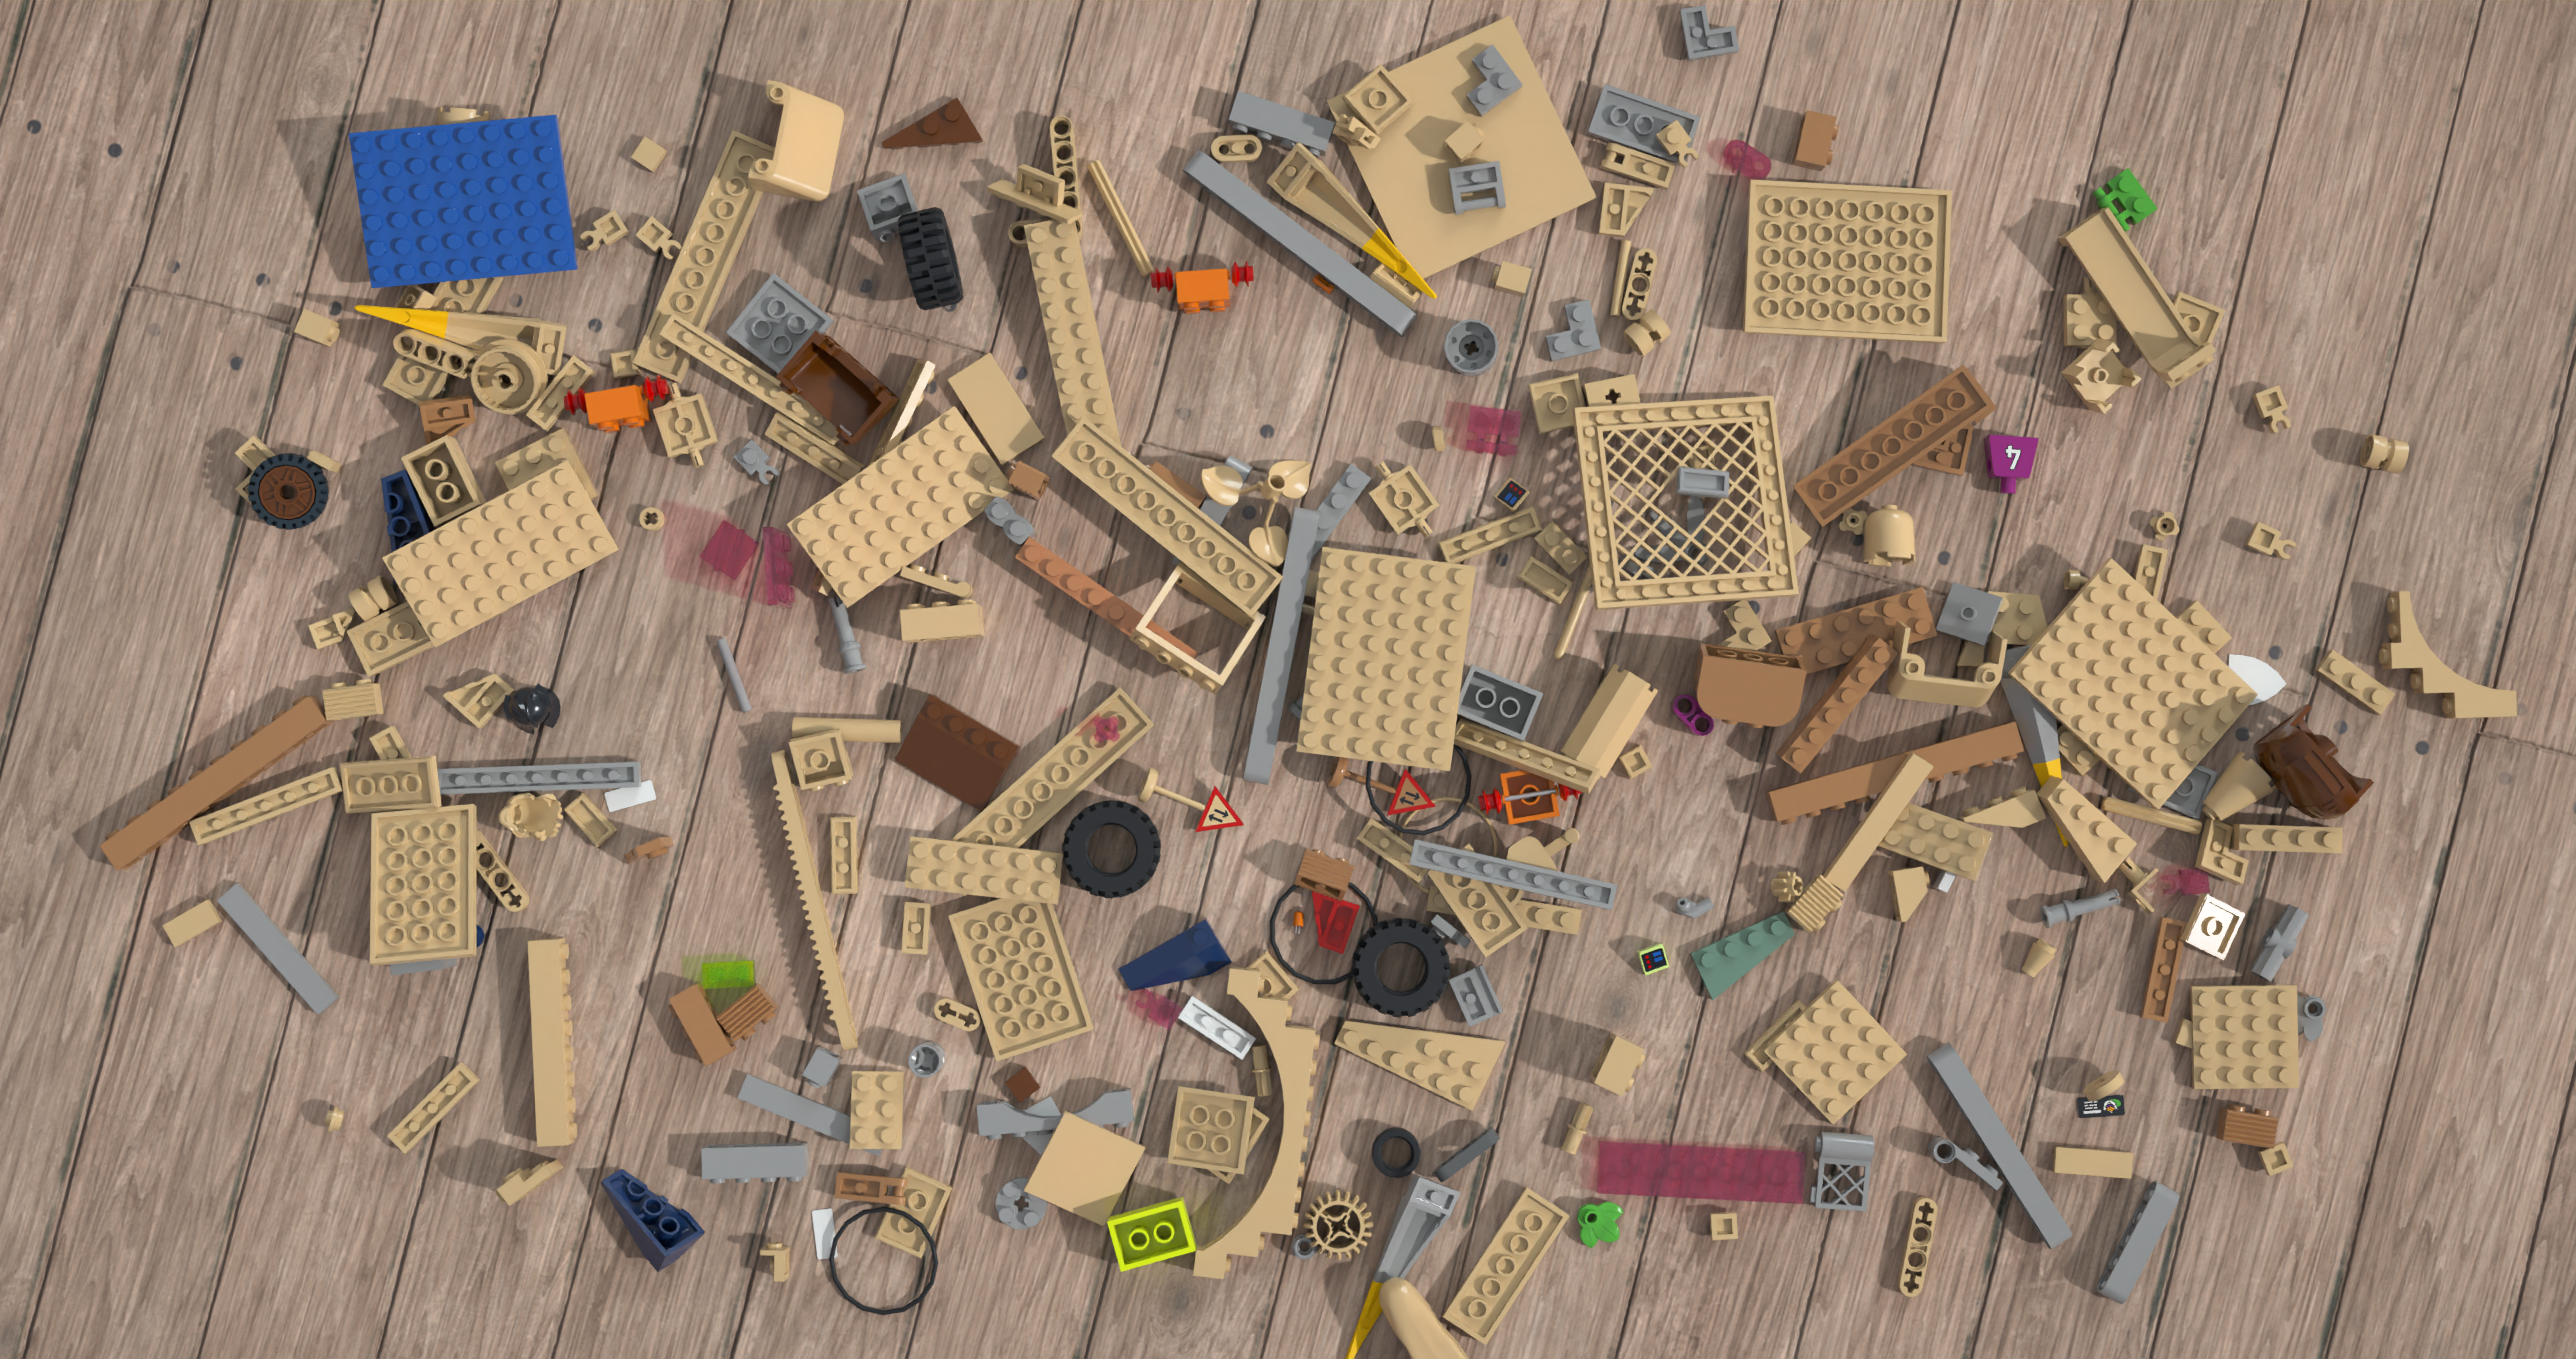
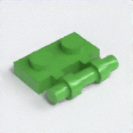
M2129 168L2105 184L2111 193L2106 195L2101 187L2093 192V195L2098 200L2096 204L2099 208L2109 207L2125 232L2130 229L2125 219L2129 217L2131 222L2136 225L2157 210V207ZM2116 199L2124 210L2122 213L2118 212L2111 202L2112 200Z

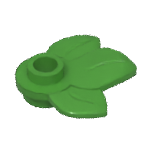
M1609 1201L1602 1202L1599 1205L1593 1203L1582 1205L1577 1213V1220L1581 1225L1579 1235L1582 1242L1592 1248L1598 1239L1608 1243L1617 1241L1619 1239V1228L1614 1221L1622 1215L1623 1209ZM1594 1213V1217L1588 1221V1215Z

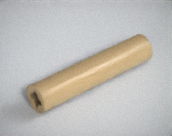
M794 717L792 723L793 739L840 728L842 739L845 742L901 743L902 720Z

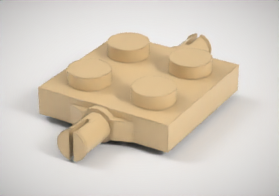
M2090 277L2083 278L2084 293L2079 295L2066 294L2063 296L2064 347H2078L2086 350L2098 338L2112 341L2117 346L2116 316L2102 295L2094 292V283Z
M673 383L668 385L671 401L664 406L653 409L668 457L674 458L683 454H690L694 468H699V466H704L700 451L706 446L718 443L719 441L703 394L681 397L678 384Z
M1384 461L1381 462V467L1378 464L1375 468L1383 480L1378 487L1368 493L1397 536L1406 529L1417 526L1424 538H1426L1433 531L1425 519L1430 512L1440 505L1411 464L1401 471L1391 473Z

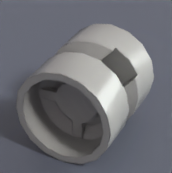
M925 1041L911 1051L908 1065L916 1076L928 1078L935 1075L944 1066L946 1054L938 1043Z

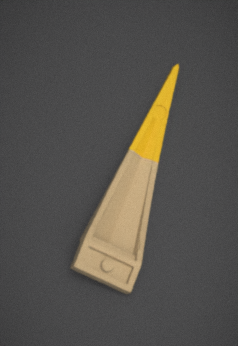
M1297 143L1267 180V183L1285 200L1372 255L1429 297L1437 298L1434 291L1321 160H1318L1301 143Z
M356 305L354 307L357 311L396 322L475 350H480L488 343L499 339L518 340L527 344L539 354L545 364L547 374L558 375L560 372L567 329L565 324L544 321L539 318Z

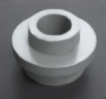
M1305 1233L1297 1235L1292 1242L1294 1255L1302 1260L1312 1258L1317 1251V1245L1311 1247L1310 1243L1315 1238H1306ZM1307 1242L1310 1247L1308 1250H1302L1300 1244Z

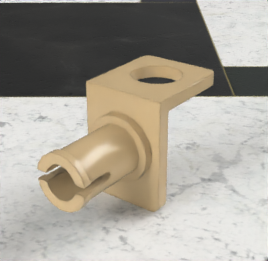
M2128 857L2118 867L2133 883V888L2127 894L2149 915L2154 909L2137 890L2159 870L2155 868L2149 874L2147 872L2144 873Z

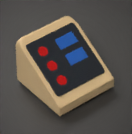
M1509 477L1493 497L1513 513L1530 491Z

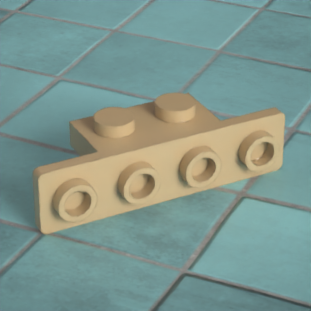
M1026 164L1018 167L1017 185L1002 179L989 185L987 192L996 195L999 199L1012 201L1019 207L1034 210L1037 214L1056 219L1061 224H1071L1082 218L1083 215L1082 211L1063 204L1065 180Z

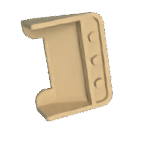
M767 80V98L773 104L782 105L783 111L773 160L761 158L751 164L748 175L751 188L757 191L816 202L823 201L828 197L831 189L844 123V112L837 104L787 84Z

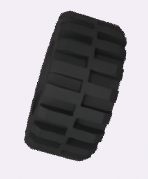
M933 207L902 214L898 218V230L909 281L917 305L920 309L930 310L959 303L963 299L962 282L944 212L940 208Z
M1101 801L1084 808L1072 819L1064 834L1062 851L1064 854V865L1069 871L1068 874L1071 879L1077 882L1081 889H1085L1094 896L1112 899L1128 896L1136 892L1151 879L1160 862L1161 839H1159L1156 825L1139 807L1124 801ZM1106 825H1118L1125 828L1133 836L1136 844V854L1133 862L1128 868L1118 873H1106L1099 870L1089 858L1088 844L1091 836L1096 830Z
M1409 918L1384 920L1367 930L1366 934L1358 941L1352 957L1354 983L1360 996L1371 1008H1375L1378 1012L1401 1018V1016H1416L1417 1013L1425 1012L1430 1009L1429 1007L1432 1004H1436L1443 991L1446 990L1448 977H1450L1449 956L1442 940L1425 924ZM1397 943L1409 944L1421 953L1425 963L1423 978L1414 988L1407 991H1394L1387 988L1380 981L1376 969L1377 961L1382 951L1390 945Z

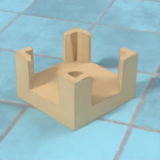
M2100 338L2093 342L2061 373L2089 410L2105 414L2113 406L2105 401L2122 385L2132 388L2141 378L2135 370L2125 368L2113 353L2120 351L2114 342Z

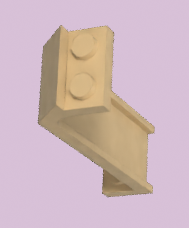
M2109 207L2097 210L2057 238L2062 247H2070L2149 367L2170 389L2214 360L2212 354L2216 350L2211 343H2202L2194 336Z

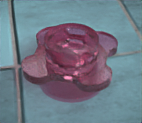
M1111 716L1109 719L1097 717L1094 720V726H1096L1094 738L1097 742H1103L1104 740L1115 742L1119 739L1120 734L1117 732L1118 718L1115 716ZM1105 727L1109 728L1108 732L1104 731Z

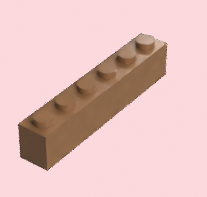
M1872 634L1775 754L1801 774L1899 653L1881 638Z

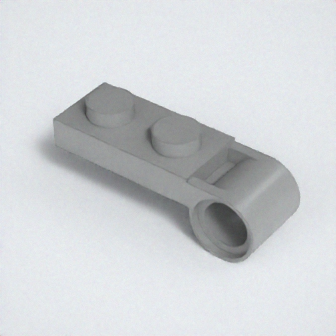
M1935 1137L1930 1141L1928 1145L1929 1154L1937 1161L1949 1163L1956 1158L1993 1189L1998 1190L2003 1184L1997 1178L2000 1173L1989 1164L1985 1167L1977 1161L1980 1157L1968 1147L1964 1151L1944 1137ZM1947 1144V1153L1943 1156H1938V1146Z

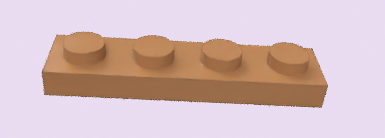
M2165 917L2159 918L2140 1017L2168 1023L2184 941L2180 940L2188 922Z

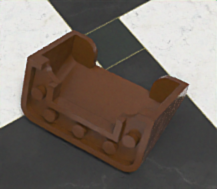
M817 330L814 331L776 376L781 381L779 386L790 395L794 392L802 396L830 421L838 432L836 437L847 446L849 444L856 445L900 401L896 394L833 338Z

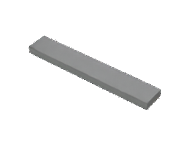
M236 883L217 900L317 1015L323 1013L339 998L337 993L239 883Z
M747 1074L737 1097L738 1099L850 1144L851 1115L754 1075ZM883 1149L862 1150L880 1156Z

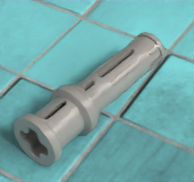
M836 596L837 600L834 597L828 599L841 644L838 651L843 656L845 664L844 674L867 669L866 664H863L859 651L861 645L858 641H855L846 605L839 596Z
M2112 889L2072 902L2064 899L2061 900L2060 904L2049 907L2046 905L2040 906V915L2045 927L2050 928L2058 922H2071L2078 915L2120 905L2121 900L2120 898H2112L2119 896L2118 891Z

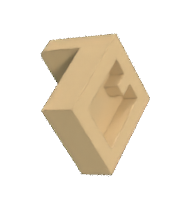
M768 1242L767 1246L760 1249L759 1255L774 1256L770 1262V1273L774 1274V1282H784L789 1278L790 1246H782V1242Z

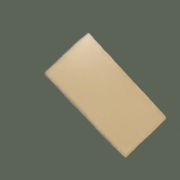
M415 284L407 285L395 308L430 310L437 297Z

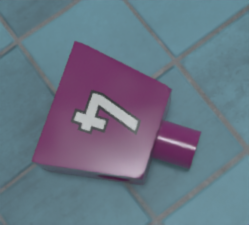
M1988 435L1984 437L1987 476L1991 479H2001V494H2016V480L2029 479L2038 438Z

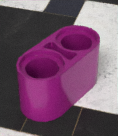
M1683 694L1673 698L1670 705L1672 713L1692 734L1705 736L1712 732L1714 720L1701 709L1699 703L1692 696ZM1680 699H1686L1689 702L1690 707L1686 713H1681L1677 708ZM1699 717L1704 718L1707 722V728L1703 732L1695 728V721Z

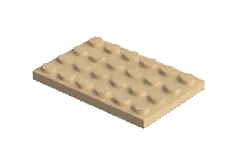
M474 804L372 813L370 964L378 966L476 956V806Z
M1000 898L948 916L996 1062L1094 1030L1053 904Z

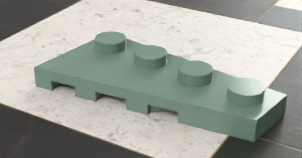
M1780 911L1690 954L1711 1000H1714L1795 934L1785 912Z

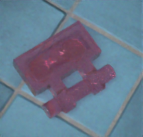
M1470 406L1467 432L1477 433V440L1467 439L1465 449L1474 450L1478 454L1491 452L1498 453V456L1506 457V454L1516 455L1517 445L1508 444V437H1519L1521 412ZM1485 434L1500 436L1499 443L1485 442Z

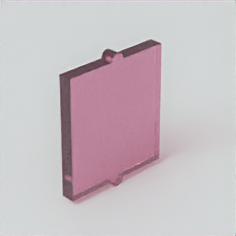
M723 520L699 557L714 566L715 571L720 570L735 580L759 545V542L745 534L744 529L739 530Z

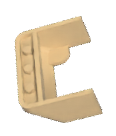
M1896 621L1892 648L1899 654L1889 665L1886 683L1887 690L1893 697L1967 707H1981L1987 703L2001 680L2008 639L1998 632H1992L1988 660L1977 667L1974 680L1924 675L1925 663L1923 659L1917 654L1907 653L1911 628L1902 621Z

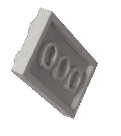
M1604 84L1587 134L1679 165L1677 153L1670 157L1655 136L1675 120H1678L1693 141L1701 117ZM1692 141L1687 144L1688 148L1691 147Z

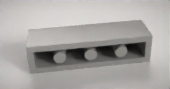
M1241 91L1237 92L1229 117V125L1233 126L1232 129L1236 132L1246 134L1249 131L1257 134L1256 137L1263 141L1271 142V139L1279 141L1281 146L1288 149H1293L1297 143H1301L1317 158L1319 155H1326L1335 127V122Z
M808 1142L706 1145L701 1148L702 1179H710V1183L714 1184L724 1183L725 1179H735L736 1183L751 1182V1178H761V1182H774L776 1177H786V1181H801L802 1177L809 1174Z

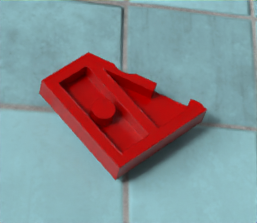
M1313 891L1312 897L1319 946L1343 954L1360 905L1346 900L1339 901L1333 897L1330 898Z

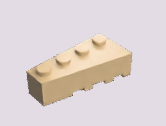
M2051 775L2037 792L2040 803L2053 822H2056L2066 841L2071 844L2076 852V856L2086 866L2091 878L2105 883L2137 843L2064 779Z

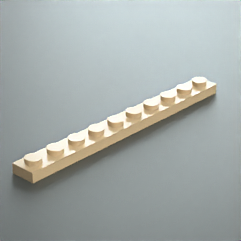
M917 359L900 395V401L892 412L868 466L902 443L901 438L905 430L912 423L913 412L923 400V391L926 385L933 379L935 364L924 359ZM818 570L810 588L827 596L833 588L821 571Z

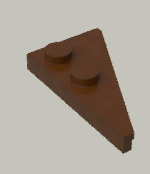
M955 98L881 143L885 149L891 148L894 150L915 146L921 148L941 146L942 144L981 143L983 140L959 99Z

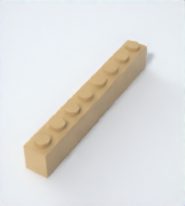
M565 938L534 939L528 941L537 1147L569 1145L577 1137V1124L573 1123L576 1099L572 1097L575 1075L574 1072H571L570 1061H573L574 1050L569 1043V1036L572 1035L573 1026L572 1021L568 1020V1010L571 1009V996L567 995L570 971L566 969L569 946L565 944Z

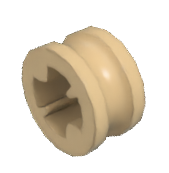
M648 507L641 512L639 520L645 529L657 531L663 527L665 516L659 509ZM648 514H657L658 517L655 519L658 521L655 525L652 523L647 524L646 521L649 520L647 518Z

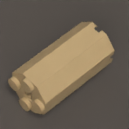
M1612 664L1559 751L1563 754L1562 756L1600 769L1599 778L1604 779L1658 692L1655 688L1649 691L1648 689L1651 685L1625 669L1623 672H1618L1619 666L1616 664Z

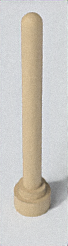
M1590 564L1553 656L1556 660H1561L1564 657L1591 589L1592 575Z

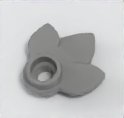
M2297 995L2298 1034L2303 1032L2310 1042L2317 1039L2323 1030L2322 1018L2325 1015L2326 1006L2321 998L2317 996L2302 998ZM2310 1004L2315 1005V1011L2313 1013H2310L2308 1011V1006Z

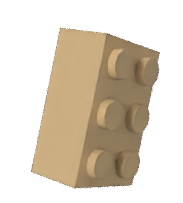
M446 435L401 457L434 527L439 528L486 503V499L456 438Z
M971 599L957 601L958 605L950 606V603L934 602L930 608H925V605L922 604L906 605V610H900L902 641L915 643L985 637L983 607Z

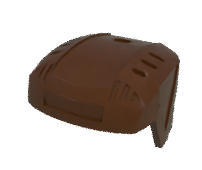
M2309 704L2298 708L2259 739L2253 747L2254 755L2258 765L2268 774L2292 807L2311 818L2336 819L2354 807L2374 782L2371 779L2351 775L2335 760L2333 756L2338 753L2335 744L2324 735L2313 734L2304 721L2303 717L2312 709Z

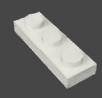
M1193 995L1178 1017L1240 1059L1244 1058L1256 1040L1254 1035Z

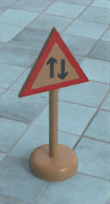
M1336 757L1329 774L1327 786L1338 787L1344 776L1365 784L1366 777L1346 770L1348 758ZM1405 768L1397 788L1372 779L1370 780V786L1394 794L1387 816L1436 807Z

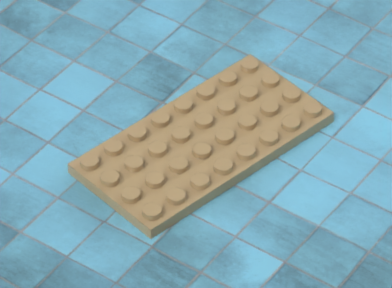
M953 406L787 523V526L848 608L902 570L903 566L909 565L985 511L984 509L996 496L1003 498L1013 491L1014 488L1009 485L1008 480L957 408Z
M566 460L382 557L436 648L614 553L619 548L569 460Z

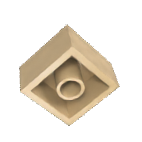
M1610 1032L1589 1078L1593 1083L1623 1096L1624 1092L1628 1093L1633 1085L1634 1078H1632L1635 1068L1640 1069L1644 1062L1645 1055L1642 1054L1644 1049L1640 1045Z

